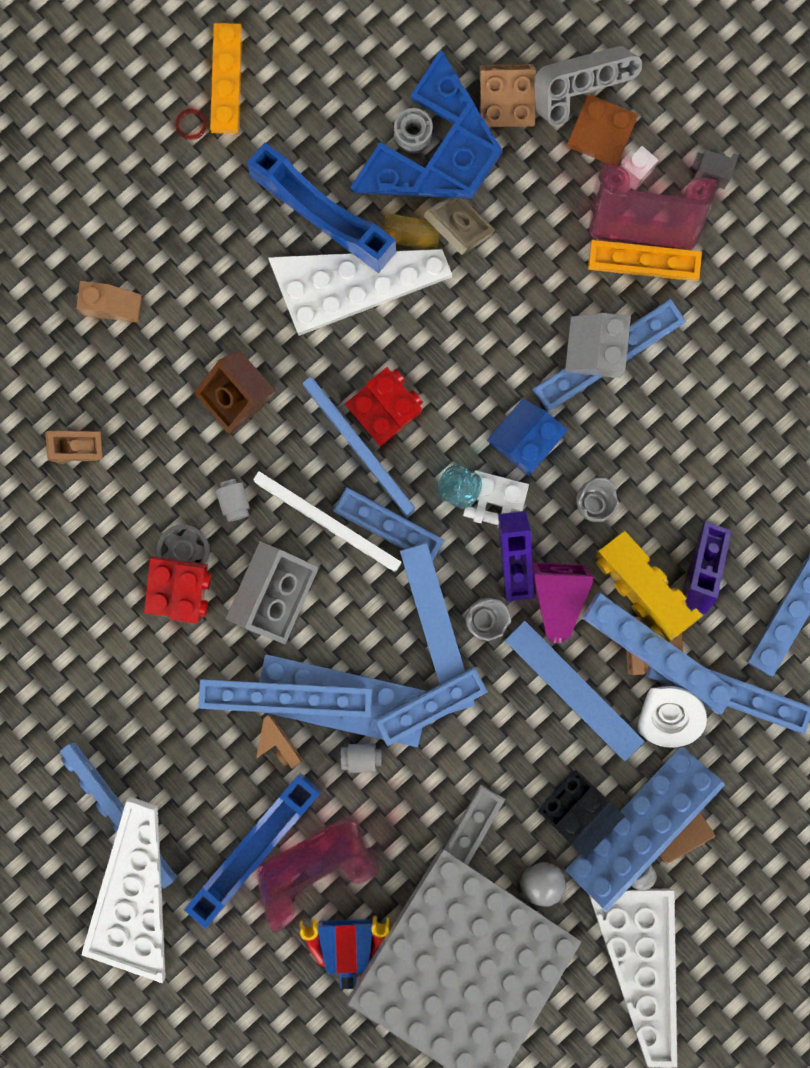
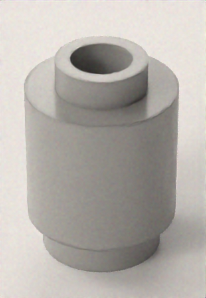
M236 479L221 482L220 488L216 490L223 516H226L228 522L248 517L250 506L243 483H237Z
M348 744V747H341L342 770H348L349 773L376 772V767L382 766L381 749H376V744Z

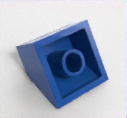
M522 399L487 439V442L529 477L566 434L568 429L548 412Z

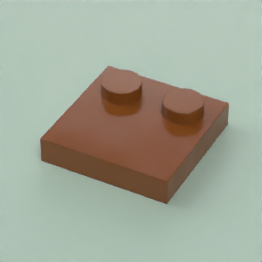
M588 94L566 147L617 167L639 114Z

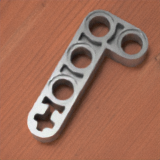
M617 46L544 66L535 76V111L551 125L560 126L569 117L570 97L636 78L642 70V60L625 47Z

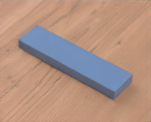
M348 487L345 488L333 510L334 513L403 550L427 543L432 562L444 542V539Z
M473 666L376 718L374 722L386 745L389 746L484 695L488 691L476 668Z

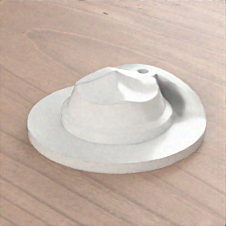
M675 686L650 688L638 721V731L648 741L659 746L670 748L685 746L694 742L703 733L707 722L706 709L701 700L686 689Z

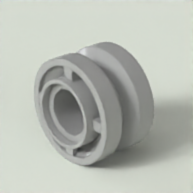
M409 108L397 116L394 123V138L401 150L414 154L424 151L429 146L433 130L429 115L421 109ZM410 127H416L420 132L416 135H411L406 130Z

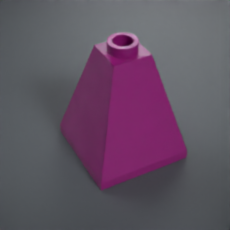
M532 562L533 581L545 634L550 642L563 643L565 638L570 639L592 586L593 575L585 564Z

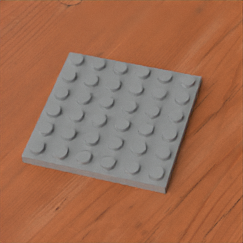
M440 848L347 998L346 1003L446 1068H508L581 941Z

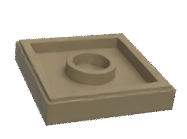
M446 198L429 208L423 215L461 255L491 237L495 231L464 198Z

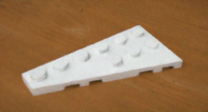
M442 249L396 251V254L380 273H377L353 254L268 258L298 336L452 277Z
M129 797L125 804L81 955L163 983L166 977L158 807Z
M628 889L607 912L589 895L647 1066L677 1067L674 890L647 889L638 891L636 889Z

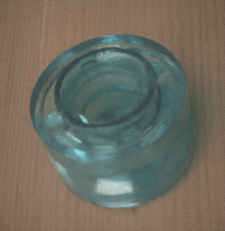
M452 465L444 471L439 480L438 495L443 501L457 508L466 509L477 500L481 492V478L477 473L468 470L462 465Z

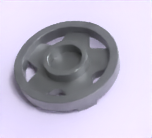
M182 524L169 528L162 534L157 544V557L188 562L203 559L201 563L207 564L210 555V546L206 536L199 529L190 525ZM186 529L182 536L173 533L177 530ZM198 535L202 539L204 546L196 543ZM165 543L168 551L162 556V547Z

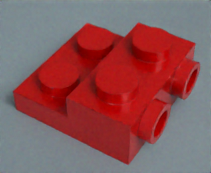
M388 367L367 382L362 390L345 403L346 408L379 447L383 446L423 412L420 406L423 404V401L414 390L409 393L402 385L406 382L403 376L396 369L391 372Z
M152 556L149 564L144 613L170 617V620L198 624L202 617H206L208 600H204L205 589L209 590L211 584V573L207 572L208 564Z

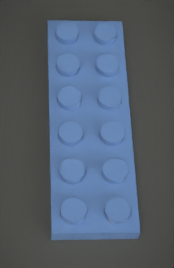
M267 654L264 658L259 679L261 683L372 688L371 718L264 713L378 739H383L374 722L376 718L427 692L426 690ZM422 728L396 743L418 747Z
M681 746L620 811L625 817L586 858L580 854L565 871L607 912L725 784Z

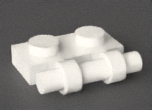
M475 470L468 498L478 501L477 508L466 505L463 516L474 519L473 522L480 524L484 521L498 525V514L486 511V504L502 507L501 514L510 513L511 510L520 512L523 510L529 484Z

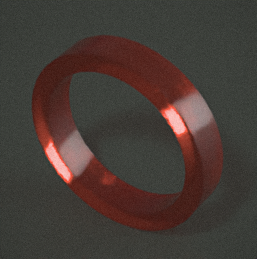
M186 109L177 116L176 129L184 139L197 140L206 132L207 122L199 110ZM187 114H196L202 118L203 127L195 135H186L180 130L181 119Z

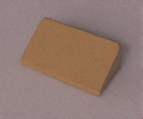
M699 813L659 856L665 864H669L715 837V834L702 814Z

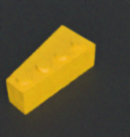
M626 531L597 552L595 557L598 559L596 564L605 575L608 573L615 580L614 587L623 597L628 596L633 603L631 607L636 615L641 619L645 617L652 626L650 629L668 642L703 616L697 609H694L692 612L690 611L685 602L686 597L679 589L676 591L668 587L667 576L660 568L656 566L651 568L648 565L650 562L649 556Z

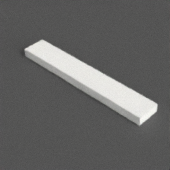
M258 472L255 476L254 482L258 486L393 572H397L402 562L263 473Z

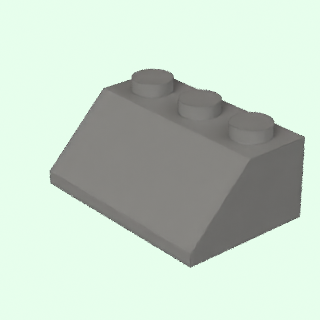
M259 542L226 616V620L286 644L319 567L278 548Z

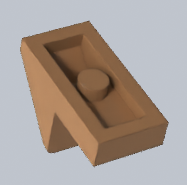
M45 432L47 460L65 464L70 461H99L103 459L100 432Z
M269 714L263 720L256 758L276 745L278 750L275 753L284 766L289 764L291 768H294L303 761L302 757L273 715Z

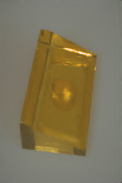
M386 214L384 231L396 239V244L427 250L438 249L440 233L427 220Z

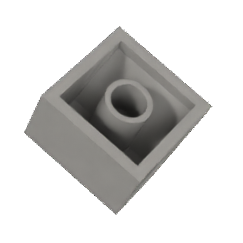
M597 313L571 317L565 372L621 378L626 369L631 316Z

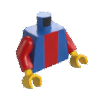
M374 916L373 919L319 921L318 930L317 920L314 918L310 927L304 926L303 921H300V935L305 939L307 947L317 963L324 966L327 973H339L340 988L354 989L357 984L356 973L365 971L389 932L390 918H387L384 924L376 921L377 916Z

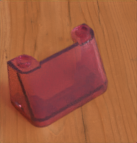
M603 164L594 186L589 232L594 239L599 241L692 250L699 241L715 195L717 180L708 178L692 180L687 186L685 198L629 190L630 176L624 168Z
M348 818L341 819L269 859L260 866L257 872V881L265 917L273 933L292 922L295 915L292 899L298 892L341 868L349 881L358 884L378 875L379 862L356 821Z

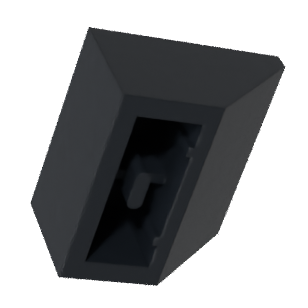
M577 770L537 810L585 858L625 817Z

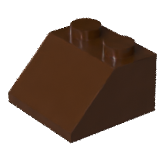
M238 350L219 359L194 394L226 432L231 434L262 409L276 391L241 350Z

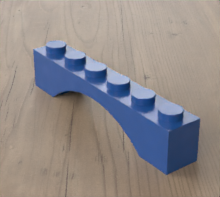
M264 142L247 162L250 176L253 180L377 273H380L396 254V239L374 223L351 214L331 201L315 188L286 157Z
M300 772L190 901L184 911L206 929L276 844L314 802L322 790Z

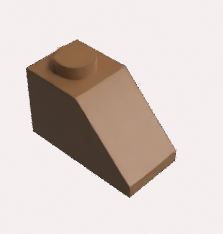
M80 281L76 309L86 317L138 323L142 295L109 284Z

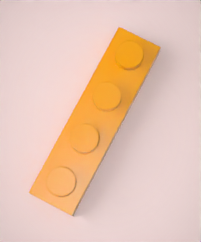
M214 23L210 126L212 133L239 134L242 53L241 24Z
M592 240L590 243L588 270L698 281L700 278L702 251Z

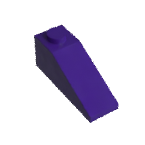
M526 511L498 514L506 602L533 599L531 529Z
M706 521L704 522L682 590L689 609H697L700 613L706 615L718 599L732 530Z

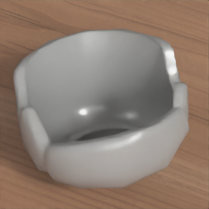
M594 478L584 483L576 496V504L581 516L590 522H603L612 517L619 505L616 494L617 486L607 478Z
M489 597L474 602L466 615V625L469 632L477 639L486 641L503 636L507 626L511 623L509 608L502 601Z
M548 862L537 863L523 871L520 880L521 894L529 903L541 907L554 905L562 899L566 890L565 875L554 864H549Z

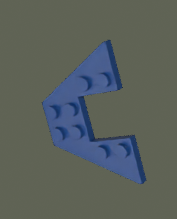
M440 50L410 97L412 101L454 125L425 168L380 142L350 187L353 193L473 199L503 153L501 146L480 115L470 95L460 82L459 77L452 69L443 51Z

